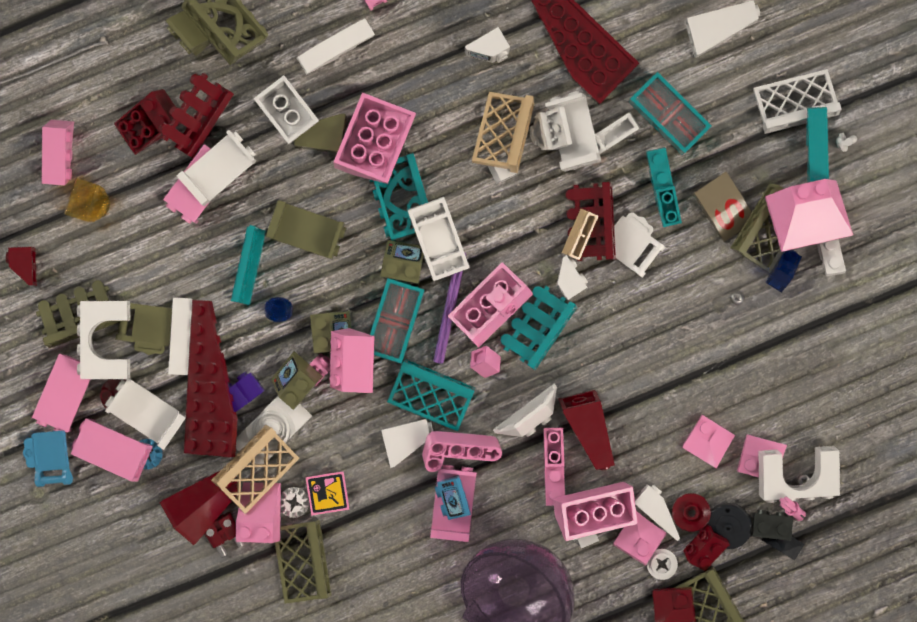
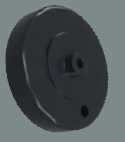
M722 503L711 509L708 525L711 526L714 533L729 541L730 545L726 549L739 548L748 541L752 531V521L750 515L743 507L734 503Z

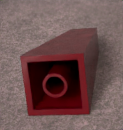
M596 390L558 398L566 419L595 469L607 470L611 466H615L602 404Z
M220 471L159 502L173 528L192 545L199 541L232 501L211 481ZM231 481L225 488L229 492H237V481Z

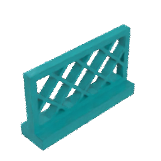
M247 226L231 301L247 305L251 304L267 232L256 226Z
M405 359L387 403L458 431L476 387ZM403 372L411 375L413 383L406 386L403 385L401 380ZM428 382L431 390L421 393L418 383ZM415 385L419 395L409 398L405 389ZM445 389L449 397L439 401L435 391ZM403 390L406 400L402 402L393 400L394 394ZM433 392L437 402L427 406L423 396ZM462 396L467 399L464 406L457 408L453 398ZM420 397L424 407L417 410L413 408L411 401ZM451 400L454 410L444 413L440 403ZM438 405L442 414L434 417L430 414L428 408ZM456 412L459 420L454 425L448 422L446 416Z

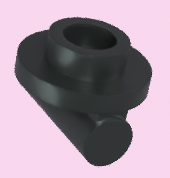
M215 126L211 129L208 137L213 146L228 135L225 127Z

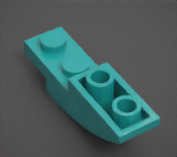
M662 147L646 151L650 179L662 226L668 227L681 224L682 221L666 148Z

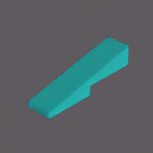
M827 107L807 108V183L829 179Z

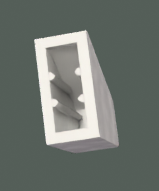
M423 419L381 430L390 468L395 467L425 443L427 435L433 432L431 422Z

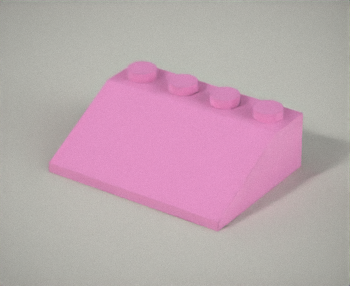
M362 93L333 162L334 168L355 176L388 184L416 113Z

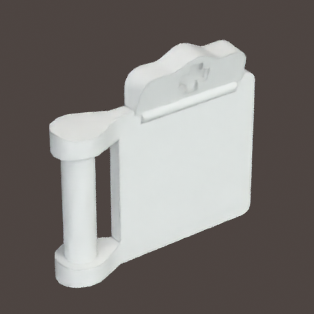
M631 212L627 217L622 216L614 226L616 259L643 278L646 274V269L660 251L663 252L666 247L650 236L653 232V227L647 223L646 219ZM649 243L654 245L640 266L634 265Z

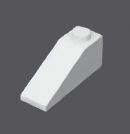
M646 485L635 497V505L678 541L680 539L664 498L660 496L662 491L655 485H652V487Z

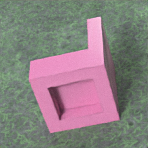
M484 346L471 352L470 368L482 377L487 378L500 372L501 357L488 346Z

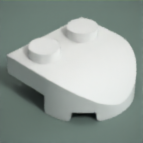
M558 107L548 112H540L534 117L536 120L534 125L530 126V137L533 144L538 145L541 150H558L572 144L564 107Z

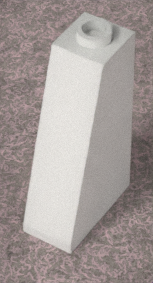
M754 0L687 18L685 25L694 58L701 56L754 24L759 19L758 16H760L759 7L755 5Z

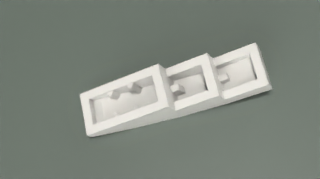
M363 19L298 56L297 60L307 75L338 59L340 55L356 48L357 45L372 38L375 34L366 19Z

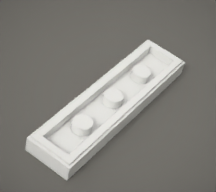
M173 298L168 374L188 375L192 299Z

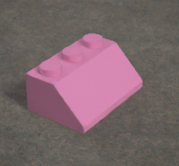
M350 328L331 331L330 388L342 392L372 393L374 336Z

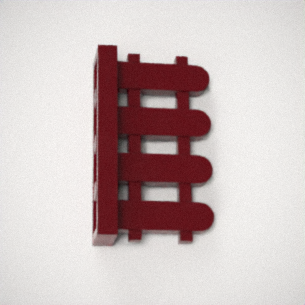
M204 73L201 76L199 74L191 76L190 82L194 87L191 92L183 90L180 93V99L184 103L180 108L174 106L170 109L169 114L173 118L170 125L162 123L159 126V132L163 134L161 138L165 141L168 139L177 143L175 147L191 158H194L234 93L222 87L219 83L216 82L213 85L206 80L208 76ZM199 90L207 94L204 101L196 96ZM189 106L197 111L194 117L186 113ZM179 122L187 127L184 133L175 129Z
M602 182V187H599L598 183L593 184V188H579V185H574V189H569L566 192V198L570 201H575V208H570L567 211V217L571 220H576L580 209L598 215L589 237L596 238V245H586L580 260L577 259V261H583V257H597V260H602V256H606L607 260H616L612 183ZM599 199H603V206H600ZM580 200H594V207L580 208ZM600 218H604V225H601ZM572 227L568 230V236L572 230ZM601 237H605V244H602Z

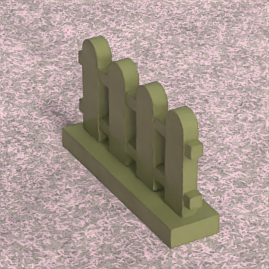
M96 280L92 284L93 291L87 293L84 288L77 287L74 290L75 298L69 299L65 294H59L56 297L57 304L53 306L46 300L40 301L38 304L39 311L36 312V315L42 318L45 327L42 330L43 335L47 334V337L43 338L44 345L52 348L79 338L80 336L77 335V323L80 322V317H74L71 305L75 303L80 305V301H89V298L94 296L96 301H109L107 292L110 291L109 286H104L101 281ZM57 310L60 311L63 321L59 324L56 323L53 314ZM105 321L99 324L94 332L120 323V321Z

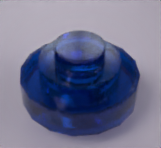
M275 297L265 303L264 313L271 321L283 322L292 316L293 306L288 299Z

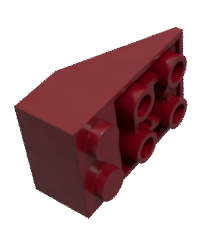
M164 89L150 92L114 123L134 155H137L161 139L163 134L159 132V126L162 123L170 125L173 120L169 111L175 105Z

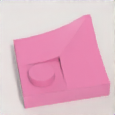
M701 415L682 448L717 468L735 435Z
M746 435L737 472L759 478L758 451L778 450L782 453L783 458L787 445Z
M636 511L637 524L623 527L613 545L646 566L666 536V532Z

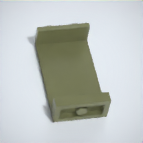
M278 200L266 237L333 260L334 256H338L340 250L338 242L340 238H344L347 228L344 227V222H339Z

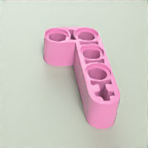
M433 431L427 435L422 452L425 468L429 472L440 470L444 457L496 461L502 456L499 441L494 436Z

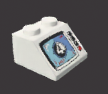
M499 27L465 46L466 56L491 63L495 61L500 63L508 58L507 55L510 50V46Z

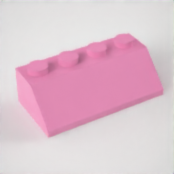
M503 262L448 315L478 348L510 317L508 316L505 319L486 299L498 285L519 304L517 309L533 295L528 286Z
M625 482L553 498L555 518L566 541L637 524L633 487Z

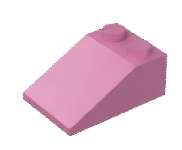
M243 482L241 492L250 491V482ZM254 482V491H260L263 488V483ZM275 483L246 514L238 508L236 542L274 543L280 541L281 483ZM250 494L241 495L240 503L245 507L250 502Z

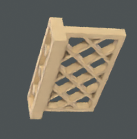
M489 92L472 163L510 169V172L518 173L535 105L533 96L526 95L523 98ZM492 98L500 99L503 104L494 109L491 105ZM513 102L521 103L520 108L514 112L508 106ZM506 107L510 114L501 119L497 112ZM495 114L499 121L490 126L487 118ZM513 117L516 125L508 129L504 122ZM502 124L506 131L497 136L493 129ZM491 132L494 139L485 143L482 139L483 135ZM509 135L512 138V142L504 147L500 139ZM498 142L502 149L492 153L489 146ZM484 149L490 154L485 159L478 158L479 152ZM505 152L508 156L507 163L498 162L496 157Z
M265 425L211 481L246 514L292 467L299 457L276 434L272 427ZM273 438L278 442V450H268V444ZM264 453V464H255V456L257 454ZM268 453H277V464H268ZM281 453H289L293 457L288 463H281ZM245 467H251V478H241V471ZM255 467H264V477L254 478ZM268 467H277V474L274 477H267ZM264 480L263 488L260 491H254V481ZM231 481H237V492H229L225 487ZM241 481H250V491L241 492ZM250 494V502L244 507L240 503V496Z

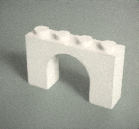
M80 301V305L77 306V316L80 317V325L77 326V335L80 336V344L77 345V354L80 356L77 374L80 375V379H130V359L103 358L96 353L92 345V334L99 324L105 321H130V301Z
M835 446L815 447V471L806 483L797 486L789 485L784 481L781 452L778 450L758 451L759 496L765 502L774 503L784 497L795 501L796 498H803L804 500H814L815 497L831 499L833 496L840 495L839 450Z

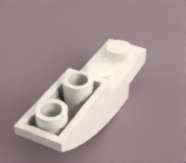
M839 239L817 244L825 275L831 276L845 273L846 269Z

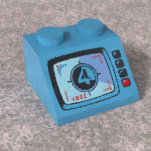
M457 475L437 481L438 486L435 487L437 497H441L443 505H440L443 517L447 516L448 520L471 515L460 476Z

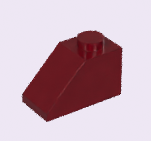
M8 248L6 263L9 264V268L28 285L37 286L36 248Z

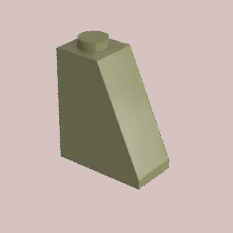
M338 114L319 120V122L293 141L295 142L294 146L303 149L337 153L344 138L346 114Z

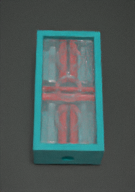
M658 72L628 101L681 155L685 154L712 127Z
M387 278L370 335L374 336V355L403 363L425 292L424 289Z

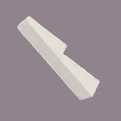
M631 112L595 134L600 154L641 129Z

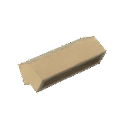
M580 209L562 253L580 260L598 215Z

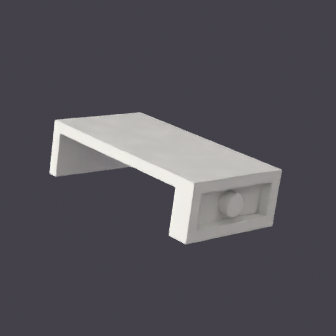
M575 91L569 93L568 97H554L550 99V102L545 103L549 110L558 107L565 108L572 144L559 149L562 162H559L561 170L566 172L602 162L586 95Z
M228 130L226 132L228 135L185 172L181 171L176 175L203 206L207 205L256 162L254 159L256 154L249 146L245 148L240 143L243 139L236 131L232 133Z
M121 380L116 387L118 392L115 397L110 396L105 403V406H107L105 412L108 414L110 412L154 440L157 446L164 450L185 420L186 415L133 380Z

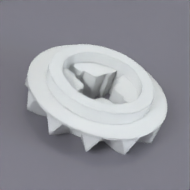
M290 487L282 492L280 510L289 518H298L306 513L309 508V497L304 490L298 487ZM296 494L297 502H299V504H302V506L296 505L293 508V510H291V504L288 503V501L286 500H292Z
M657 549L647 563L649 573L654 578L660 580L672 577L678 566L675 555L667 549ZM656 558L660 559L661 561L668 558L665 562V565L668 568V570H666L663 567L658 568L657 566L659 564Z

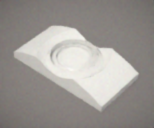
M444 197L408 210L433 281L470 268Z
M277 396L236 438V449L240 451L265 425L272 427L276 434L286 443L312 415L301 404L294 410L291 409ZM275 438L269 442L268 450H278V442ZM259 453L255 456V464H264V453ZM268 453V460H269L275 453Z

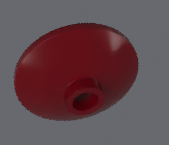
M688 493L680 496L675 501L672 508V516L679 528L688 532H695L703 529L708 524L711 517V509L704 497L695 493ZM694 510L696 512L695 516L690 517L688 515L689 511Z

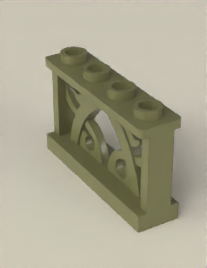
M184 0L181 6L230 66L239 58L263 44L268 37L265 27L259 24L254 18L253 13L242 4L241 0H214V2L206 0L207 3L201 4L197 2L198 0ZM217 11L234 15L235 31L227 27L217 26ZM246 30H248L255 39L249 41L242 38L241 35L244 37H250L251 35H249L246 32ZM238 41L246 45L240 50L235 47Z

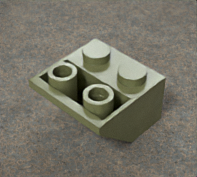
M184 11L165 20L169 25L167 27L168 31L176 40L181 39L179 43L188 54L193 53L197 56L211 44Z

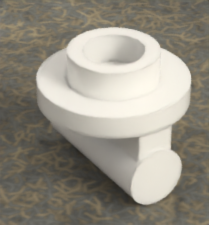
M839 133V137L836 138L837 147L843 152L848 150V146L857 142L856 136L853 135L846 138L844 133Z

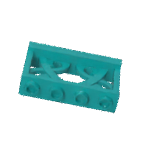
M414 153L398 158L396 165L408 162L409 165L398 173L394 169L392 172L394 178L391 179L390 177L388 184L370 180V183L374 182L376 187L373 190L375 200H379L381 208H378L381 219L385 218L387 226H384L386 238L390 237L391 241L416 234L414 228L410 229L411 218L408 210L411 209L413 203H417L419 206L428 203ZM404 178L405 182L406 179H411L412 184L410 186H406L401 181V179ZM398 183L403 189L417 191L418 194L408 202L407 212L390 202L392 192ZM380 187L387 188L384 197L382 196ZM386 207L395 213L390 218L388 217ZM403 218H406V228L402 231L395 230L393 221L399 220L401 225Z

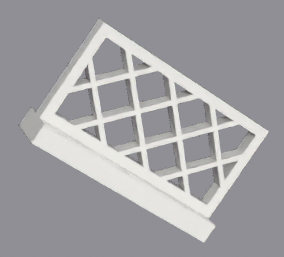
M828 69L753 88L765 134L806 124L807 108L800 105L804 97L815 102L812 107H827L828 118L839 115L842 110L840 103L837 102ZM824 75L826 80L824 87L814 83L816 77ZM804 81L809 84L805 92L795 87L798 82ZM780 86H786L791 89L787 97L777 92ZM811 86L821 91L817 99L807 94ZM766 90L772 93L768 102L760 97V91ZM792 91L802 95L799 103L789 99ZM823 92L831 97V103L825 104L819 100ZM774 95L784 100L780 108L770 103ZM786 102L796 107L794 112L787 113L782 110ZM768 106L778 111L775 117L767 119L765 110Z

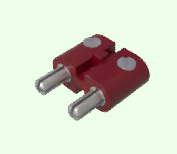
M230 512L219 516L204 533L210 546L217 548L221 557L227 555L222 544L231 539H234L236 542V521ZM236 542L239 548L244 545L243 542Z

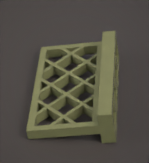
M772 183L766 188L730 249L740 253L768 273L771 272L782 254L780 246L777 249H773L772 239H776L777 236H771L770 226H773V223L768 221L770 213L765 197L784 188ZM765 228L767 238L759 240L758 232L760 229ZM768 241L769 251L761 253L760 243ZM755 244L757 254L749 255L746 253L750 245ZM770 254V262L765 266L762 256Z
M320 520L280 526V530H286L291 534L286 542L281 539L275 542L284 603L327 599L332 596ZM299 527H306L307 536L304 540L295 534ZM292 537L301 542L297 550L288 545ZM303 545L310 549V555L307 559L298 553ZM285 547L294 553L289 561L282 557ZM295 556L304 561L300 569L291 564ZM306 564L313 568L314 573L310 578L301 572ZM288 566L297 572L292 581L285 576ZM298 575L307 580L303 588L294 583ZM309 583L316 587L317 595H310L304 591ZM291 585L300 591L296 598H289L288 590Z
M714 566L674 587H692L693 595L695 591L706 594L703 603L693 601L695 605L702 606L700 615H695L698 622L700 620L717 622L715 621L717 611L727 615L726 622H745ZM704 577L709 583L707 591L696 588L697 581ZM708 594L718 599L716 607L705 604ZM704 607L715 610L713 620L702 617Z

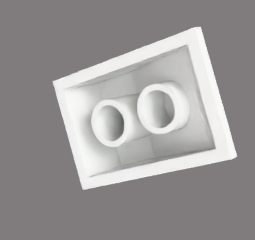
M284 75L254 98L288 144L319 122L318 118Z

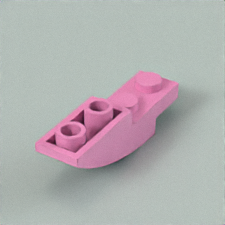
M544 428L546 506H554L553 498L565 496L563 428Z

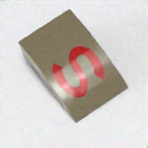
M724 172L692 194L723 242L740 232L752 213L727 172Z

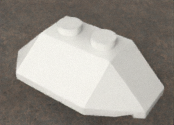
M553 383L496 426L493 431L497 434L523 437L524 435L529 437L537 431L535 429L536 426L540 423L543 426L552 419L550 416L554 411L557 386Z

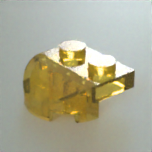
M75 178L64 214L83 221L95 222L107 214L110 208V199L103 187Z

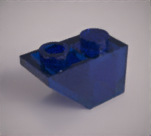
M794 250L782 252L765 283L782 293L793 279L802 256Z

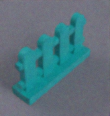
M536 286L533 289L532 293L537 300L534 304L526 302L522 305V311L527 314L523 321L519 318L513 319L511 326L516 330L512 336L509 334L501 336V343L505 345L504 350L508 352L511 349L520 355V361L523 363L526 360L529 361L527 365L535 371L578 308L571 301L566 304V298L563 296L559 299L548 292L550 288L547 286L544 289L540 286ZM541 302L553 309L550 315L538 308ZM559 312L561 314L557 320L554 319L556 314ZM530 318L543 325L539 331L527 324ZM546 329H550L547 336H545L544 332L546 331ZM520 333L532 340L529 347L516 340ZM536 344H538L539 348L537 351H533Z

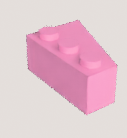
M50 120L42 127V184L66 185L72 179L70 165L72 161L74 121Z

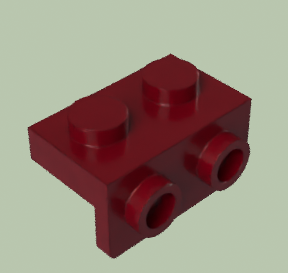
M707 524L683 551L690 564L706 571L730 544L727 539L714 533L711 526Z

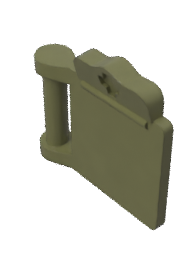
M130 303V309H135L132 336L126 335L128 321H120L119 332L116 334L115 340L135 342L134 349L147 355L154 353L162 354L165 346L170 345L172 309Z

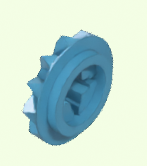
M152 439L140 440L139 442L153 446V451L150 454L151 458L147 459L143 469L155 468L161 462L162 449Z

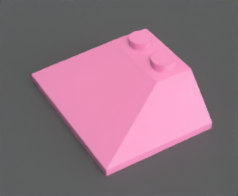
M823 179L795 185L765 197L781 252L853 236L836 180Z

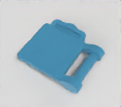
M64 430L33 433L32 437L24 440L23 456L26 459L27 467H35L34 481L37 487H43L45 484L63 483L64 485H69L72 483L73 476L69 469ZM62 469V475L44 476L43 471Z

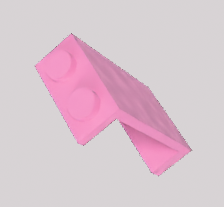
M204 144L186 170L205 155L210 148ZM180 179L177 180L163 199L167 202V208L174 213L178 210L183 214L181 218L189 224L192 221L197 224L198 217L207 207V205L203 206Z
M65 354L58 355L32 418L37 420V424L47 427V425L55 427L54 431L64 430L67 433L72 432V422L91 380L80 379V375L77 374L79 360Z
M86 418L79 427L80 433L78 438L72 443L71 454L129 481L138 482L153 446L141 443L98 424L94 419Z
M443 464L442 468L438 470L437 481L459 475L472 515L477 472L473 471L471 467H462L461 470L454 469L453 465ZM435 493L430 538L469 542L471 515L448 520L447 516L443 517L440 505H443V501Z

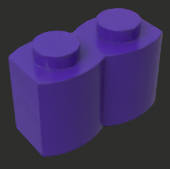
M245 371L237 377V383L234 385L228 384L229 392L233 395L234 402H232L234 412L240 410L265 391L253 372L248 374Z

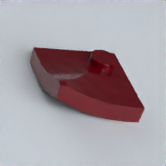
M692 587L664 588L652 591L655 622H696Z

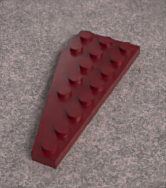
M531 0L571 78L597 104L600 105L639 65V62L575 0Z
M192 300L184 453L235 457L238 418L232 406L234 400L233 395L229 392L228 382L230 381L224 353H221L219 343H221L220 336H217L215 327L217 321L212 301Z

